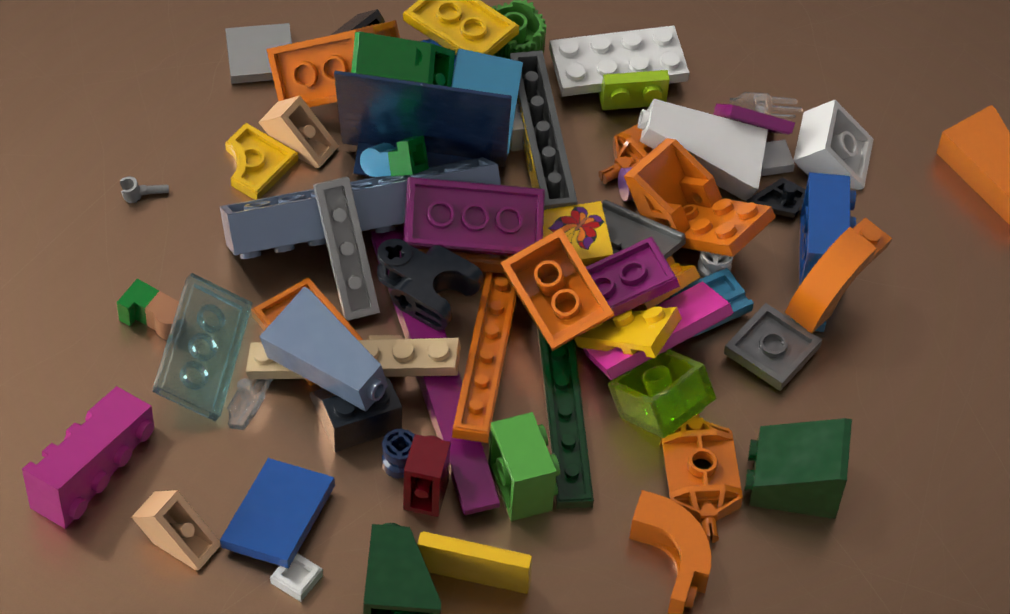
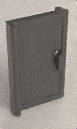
M608 200L602 202L613 254L651 236L665 259L686 244V235Z

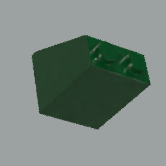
M841 418L760 426L757 440H750L748 461H754L753 470L747 469L744 491L751 492L749 506L836 519L847 482L852 419Z
M395 523L372 524L363 614H441V600L410 527L400 526Z

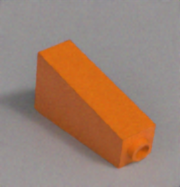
M990 105L944 130L936 153L1010 225V132L996 108Z

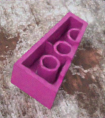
M117 386L87 411L86 422L82 425L73 423L66 430V436L62 443L58 446L53 443L49 444L42 451L44 458L37 465L30 461L22 468L30 509L64 529L74 519L77 520L84 514L88 502L96 493H101L107 487L112 474L119 466L123 467L127 464L136 446L141 441H146L154 430L152 406Z

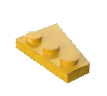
M655 306L641 311L629 310L595 326L576 337L575 341L580 348L609 351L618 347L622 349L623 354L633 355L637 352L636 350L644 351L646 357L656 358L682 317L677 307L662 308L661 306Z

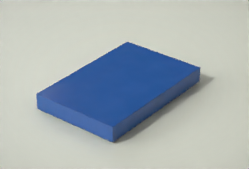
M268 458L220 539L221 548L289 568L335 487L334 477Z

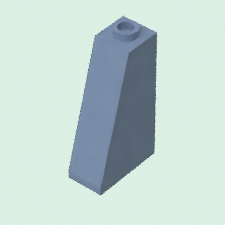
M306 287L301 289L259 336L268 358L364 411H367L375 401H378L388 387L381 364L314 293Z

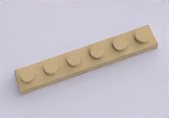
M459 338L358 340L381 364L385 377L458 376L461 351ZM262 342L250 343L246 374L249 379L304 378L268 358Z

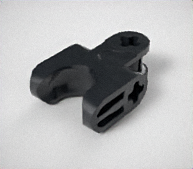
M389 239L382 242L378 247L377 258L380 263L377 266V277L383 285L392 289L390 297L393 303L401 311L435 330L441 331L445 329L452 321L450 304L446 299L438 295L439 292L452 290L460 292L465 296H472L485 283L483 273L477 265L442 246L434 245L424 253L409 245L406 241Z

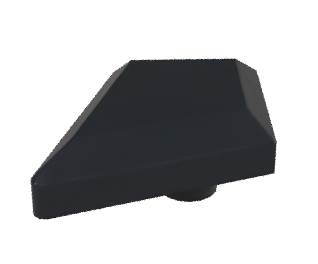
M782 177L747 199L746 202L772 206L774 214L795 218L802 208L806 189Z

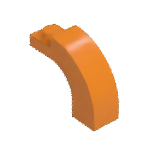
M866 217L854 228L849 227L828 248L805 277L792 297L785 313L812 334L832 315L847 288L889 246L892 238Z
M642 490L632 519L629 539L655 546L672 559L677 569V578L667 614H684L685 607L693 608L697 592L704 594L706 592L711 569V549L708 538L697 519L683 506L667 497Z

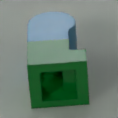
M412 136L398 141L397 147L390 143H381L365 149L360 156L361 168L367 175L372 177L414 175L429 169L424 136Z

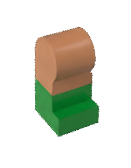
M138 278L117 301L119 321L128 326H131L137 320L155 329L157 335L165 340H175L185 332L186 325L183 305L176 299Z

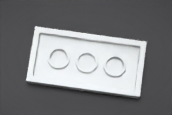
M674 25L555 39L549 42V51L562 97L601 92L603 74L668 70L669 84L686 82L689 79V70Z

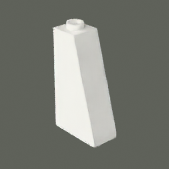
M653 99L647 110L642 109L637 126L639 129H642L641 143L655 149L666 138L676 139L714 176L717 186L745 201L751 198L759 189L768 129Z

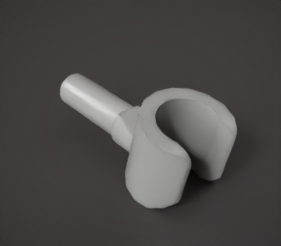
M131 176L120 180V185L123 189L121 194L128 203L137 202L142 195L169 193L168 185H138L137 180Z

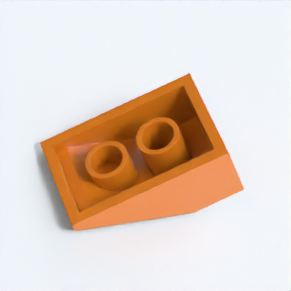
M562 228L501 262L507 279L552 351L614 316L613 311Z

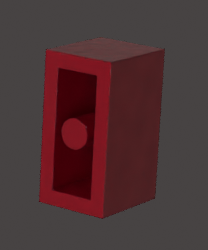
M414 435L404 468L403 510L439 517L449 483L450 441H445L432 435Z

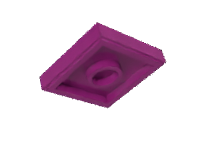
M716 103L713 113L716 116L768 129V132L790 135L795 125V122L732 104Z

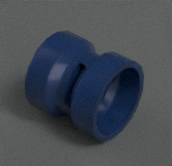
M394 429L388 432L382 441V466L386 474L393 478H404V468L415 435L409 430Z

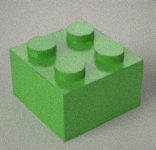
M533 412L491 422L488 464L510 521L552 511L554 496L558 495L556 476L560 475L559 462L555 454L550 455L547 448L548 437L543 424H537Z

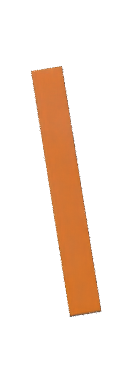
M486 272L485 283L482 289L452 431V438L484 443L489 442L490 427L493 421L517 300V294L506 275Z

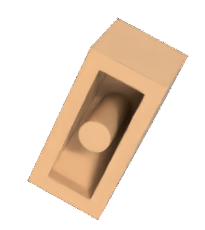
M300 95L278 101L258 122L270 137L298 152V159L315 168L321 167L339 147Z
M178 490L154 491L131 517L153 544L194 570H200L221 546L220 540Z

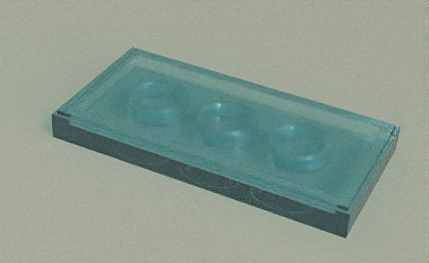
M191 273L185 281L152 392L216 421L221 416L253 302Z

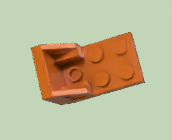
M393 20L266 49L278 101L300 95L309 108L337 102L334 72L343 71L351 73L355 32L360 31L400 38L397 21Z
M666 138L624 175L639 214L686 235V244L681 248L734 257L776 218L772 206L723 199L714 176L676 139Z

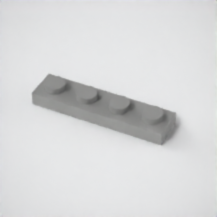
M346 176L313 184L343 317L348 321L380 313L349 177Z

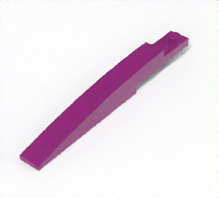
M404 225L397 226L396 230L390 232H371V242L376 256L378 247L385 240L401 239L404 241ZM394 304L405 339L447 338L444 329L441 331L435 330L401 311ZM459 371L458 376H416L436 436L451 442L449 473L464 515L500 507V501L482 443L452 438L453 425L462 387Z

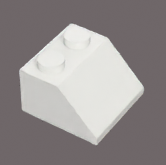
M832 100L803 113L793 161L808 176L809 172L850 176V188L860 190L865 187L874 139L836 100Z

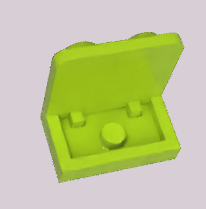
M668 70L603 74L601 92H598L602 110L649 107L653 99L667 102L670 81Z

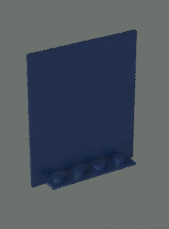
M343 71L334 72L342 143L358 146L353 174L369 176L363 171L360 164V156L365 149L381 143H390L397 147L398 141L412 136H424L429 167L481 157L497 163L498 166L506 167L511 95Z

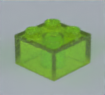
M670 349L608 383L620 418L662 438L674 433L678 427L694 415L701 413L706 406L717 399L705 365Z

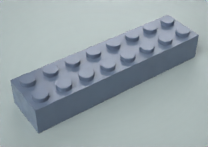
M484 157L429 167V169L414 175L382 176L350 182L361 232L375 229V233L396 230L395 225L405 223L408 177L501 185L498 164ZM314 189L219 206L226 245L234 255L240 254L241 259L258 257L261 255L260 250L274 248L275 252L290 251L295 249L294 244L307 241L308 246L326 244Z

